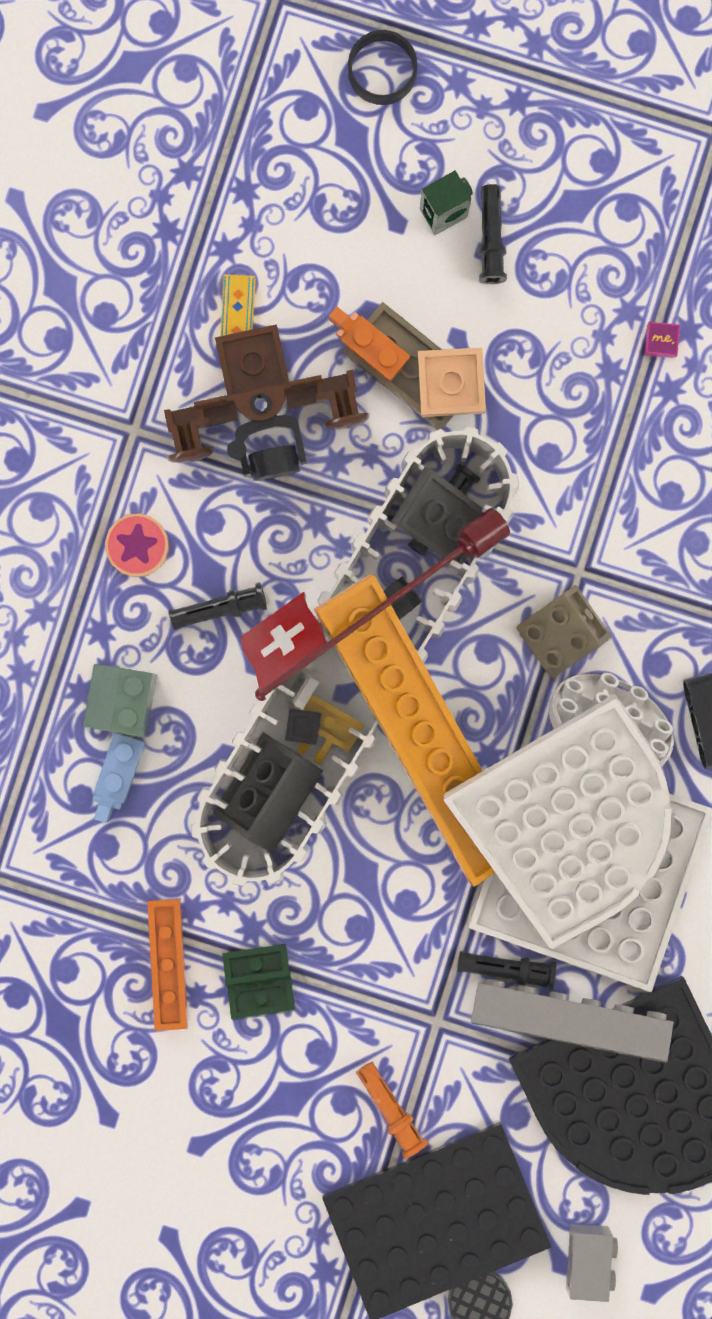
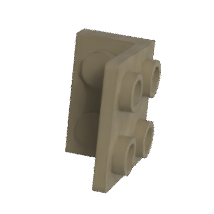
M576 585L516 627L551 678H554L602 646L612 637Z

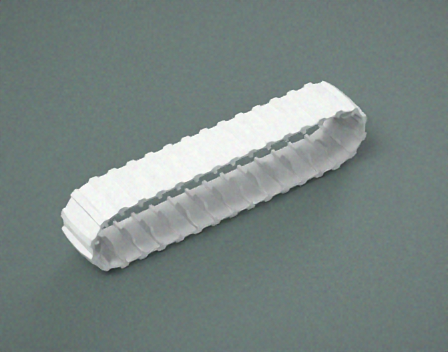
M466 426L464 431L445 433L442 429L431 432L428 434L427 441L417 451H408L401 462L402 474L400 478H392L387 484L384 491L386 501L382 507L375 506L368 516L370 527L365 535L358 534L351 543L353 555L348 563L342 562L337 566L334 571L337 581L330 592L323 591L317 599L318 604L321 605L337 595L345 581L349 584H354L360 580L353 576L351 571L361 555L370 556L378 560L380 554L370 548L368 543L378 527L382 530L387 529L393 533L395 532L397 526L387 520L386 514L394 501L398 503L404 502L408 495L404 492V484L410 474L416 477L418 474H421L424 469L421 461L432 453L435 459H439L440 464L446 462L443 449L449 448L463 449L461 462H466L468 451L484 458L486 462L479 467L478 471L482 474L492 467L496 471L501 483L489 484L487 490L488 493L496 492L497 496L503 495L502 508L497 507L495 510L509 524L513 517V511L509 505L512 497L519 490V479L517 474L511 472L509 463L505 458L508 451L500 442L493 444L488 439L480 436L478 429ZM486 504L482 512L484 513L492 507ZM494 547L480 557H488L494 549ZM474 558L470 566L465 563L461 565L454 560L451 561L449 567L457 571V575L462 579L453 594L448 591L445 593L437 588L434 589L432 594L440 598V602L445 604L436 622L428 621L421 616L417 617L416 622L429 631L417 651L423 664L428 658V653L424 649L430 638H439L445 630V625L441 621L445 612L456 611L462 601V596L458 592L462 584H472L477 577L479 567L475 563L478 558ZM316 614V615H315V618H316L317 621L320 623L321 621L319 620V618H318V616H317V614ZM324 634L325 640L328 642L329 637ZM309 664L306 668L311 670L312 665ZM282 683L267 694L266 700L261 705L253 704L249 711L250 716L253 718L245 732H236L232 739L235 749L228 759L219 760L215 767V772L218 776L213 785L202 788L197 796L201 806L197 822L191 824V835L194 838H198L201 849L205 854L202 861L208 869L216 868L231 877L232 884L244 887L247 881L266 880L269 884L280 882L284 877V870L294 861H305L310 852V848L306 843L312 833H322L327 824L326 819L322 816L329 804L339 805L344 796L339 787L345 777H355L360 766L357 764L356 759L364 747L372 749L377 742V739L372 734L378 725L377 720L367 736L352 727L349 729V732L362 739L363 742L350 763L336 755L332 757V760L346 770L334 790L326 788L318 782L315 785L316 789L323 792L329 798L317 818L300 810L298 816L307 821V824L311 826L301 845L296 842L292 843L285 838L280 843L290 849L289 852L293 855L278 866L276 860L274 861L270 852L264 855L268 865L267 870L252 871L248 870L250 855L245 854L243 856L241 868L231 864L221 856L232 847L230 843L226 844L221 850H216L211 841L209 831L221 830L223 823H208L209 808L211 804H216L223 809H226L229 805L221 799V796L216 794L227 775L233 776L240 781H243L246 777L233 767L244 747H249L257 753L261 752L262 748L249 740L261 719H266L274 725L278 724L279 721L266 713L278 691L281 690L293 698L296 693L284 687Z

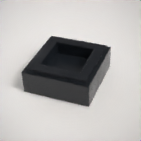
M290 708L285 740L317 745L322 713Z

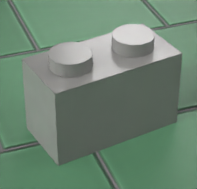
M570 1224L566 1290L571 1300L609 1302L610 1291H615L616 1274L615 1270H611L612 1258H617L618 1241L617 1238L613 1237L609 1226Z

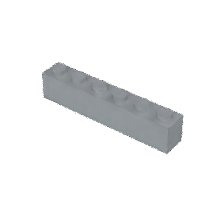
M486 979L485 984L478 983L471 1017L472 1024L663 1063L668 1061L673 1021L666 1020L667 1014L647 1011V1015L642 1016L633 1014L634 1008L615 1004L614 1010L602 1008L601 1001L582 998V1002L577 1003L568 1001L569 995L550 991L549 997L537 995L536 988L518 985L517 990L504 988L505 982L493 979Z

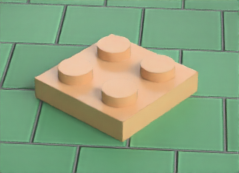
M482 347L418 351L421 417L486 413Z

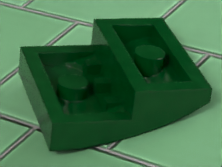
M286 944L222 953L232 1021L296 1011Z

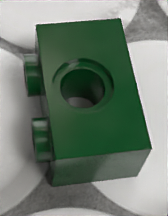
M456 170L421 189L419 209L434 235L443 232L468 217L473 191L465 177L460 178Z

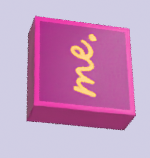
M648 322L644 355L676 358L678 356L680 325Z

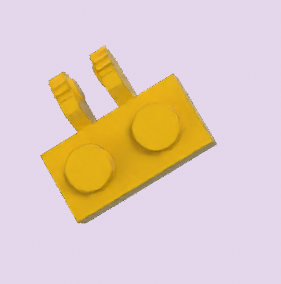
M313 694L303 709L304 711L322 713L319 735L327 740L315 755L314 762L319 765L332 744L349 752L358 738L349 732V729L352 727L361 732L365 726L363 723ZM301 743L297 752L303 755L311 744Z

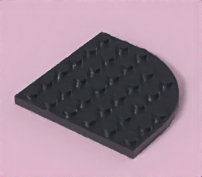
M683 976L653 989L652 992H646L621 1004L634 1008L633 1014L646 1016L647 1011L667 1014L666 1020L673 1021L669 1055L666 1063L550 1039L508 1058L547 1138L561 1155L580 1172L593 1180L614 1189L642 1195H649V1193L676 1194L693 1190L712 1182V1034Z

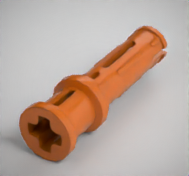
M371 1061L355 1072L364 1084L369 1095L388 1123L387 1132L389 1135H394L401 1146L404 1159L415 1155L427 1146V1139L420 1136L412 1123L414 1118L408 1112L405 1113L400 1107L385 1080L378 1072L374 1062Z

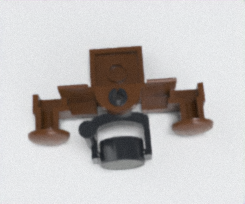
M277 324L215 337L227 396L196 401L194 406L175 411L170 409L164 410L168 432L173 436L176 453L167 456V459L171 463H189L210 456L214 451V447H202L198 429L238 421L239 411L245 418L252 421L244 423L235 431L236 440L228 444V455L232 459L241 461L244 477L251 476V471L253 481L278 478L299 472L298 461H300L301 465L307 464L298 420L291 415L277 416L282 410L285 396L289 409L330 401L333 419L323 423L326 429L341 430L358 426L369 419L370 413L359 414L355 398L357 388L353 370L346 371V374L323 379L322 375L289 381ZM265 401L267 403L264 411L256 408L258 402ZM272 428H286L293 431L299 455L296 453L295 445L279 446L249 454L250 465L248 464L247 450L244 442L250 435Z

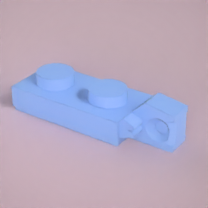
M114 733L94 790L93 801L99 803L94 816L95 820L104 823L109 822L113 808L121 810L123 803L127 800L146 742L120 733Z

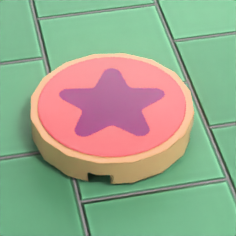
M140 513L129 514L118 519L109 529L105 540L106 555L112 566L122 574L132 577L149 576L165 563L169 553V538L163 526L154 518Z

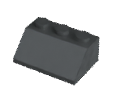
M263 732L256 743L257 746L262 748L261 752L257 753L252 750L239 770L246 777L243 781L234 778L222 797V800L229 805L226 809L217 805L213 814L248 841L273 853L324 770Z

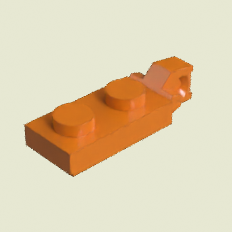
M337 306L328 316L329 321L339 328L336 336L341 339V343L388 382H391L409 361L411 356L363 316H359L355 312L349 316Z

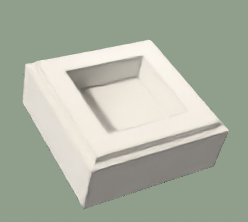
M303 672L302 674L300 673L290 689L296 693L294 698L287 694L286 700L303 710L320 682Z

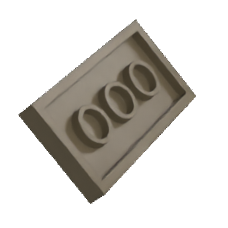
M382 302L367 321L411 356L409 361L394 379L388 382L347 347L343 349V354L421 416L418 351L442 349L387 304ZM454 415L422 418L437 430H443Z

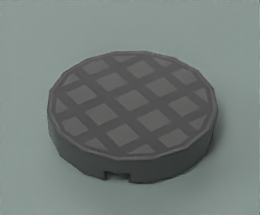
M495 1271L450 1289L448 1294V1305L452 1319L510 1318L513 1306L511 1291L505 1279Z

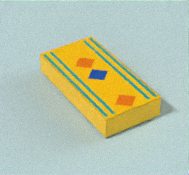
M224 274L220 336L253 329L255 276Z

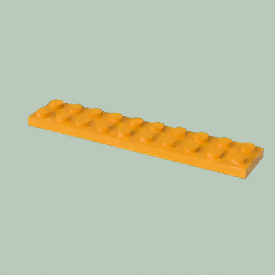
M369 574L314 608V611L330 639H333L387 600V597L375 575ZM390 605L336 644L335 648L468 882L475 887L493 875L495 871L444 802L443 794L483 770L394 609Z

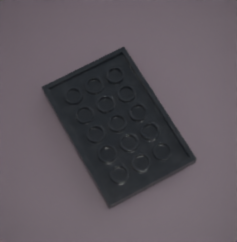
M501 1122L322 1195L324 1205L369 1319L383 1318L552 1248Z

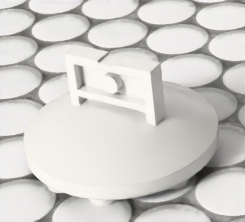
M611 673L576 675L564 680L557 687L549 704V716L554 729L611 695L616 694L651 746L661 767L664 766L673 750V727L660 708L648 697L645 689L639 686H631L618 680ZM618 685H619V686H622V687H624L625 689L629 690V692H628V691H625V690H622V689L618 688L617 686H618Z

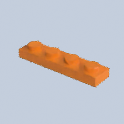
M181 898L148 900L155 1031L187 1029L188 1014Z

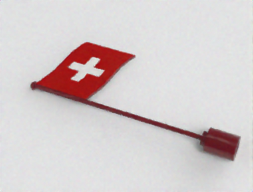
M493 508L478 516L458 531L459 539L457 540L458 548L327 643L320 623L308 608L305 592H302L241 636L242 649L255 670L259 689L255 691L256 699L265 701L267 694L460 554L464 553L468 557L471 555L474 558H479L510 535V529L503 516Z

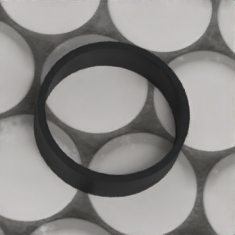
M376 30L365 34L353 45L348 58V76L353 90L359 97L372 104L389 105L400 101L411 91L417 75V57L414 48L405 37L389 30ZM377 41L392 42L403 48L409 55L413 65V73L408 83L397 92L386 95L374 94L365 90L356 81L352 72L354 58L363 47Z

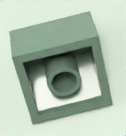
M94 664L83 726L114 733L146 737L157 674Z

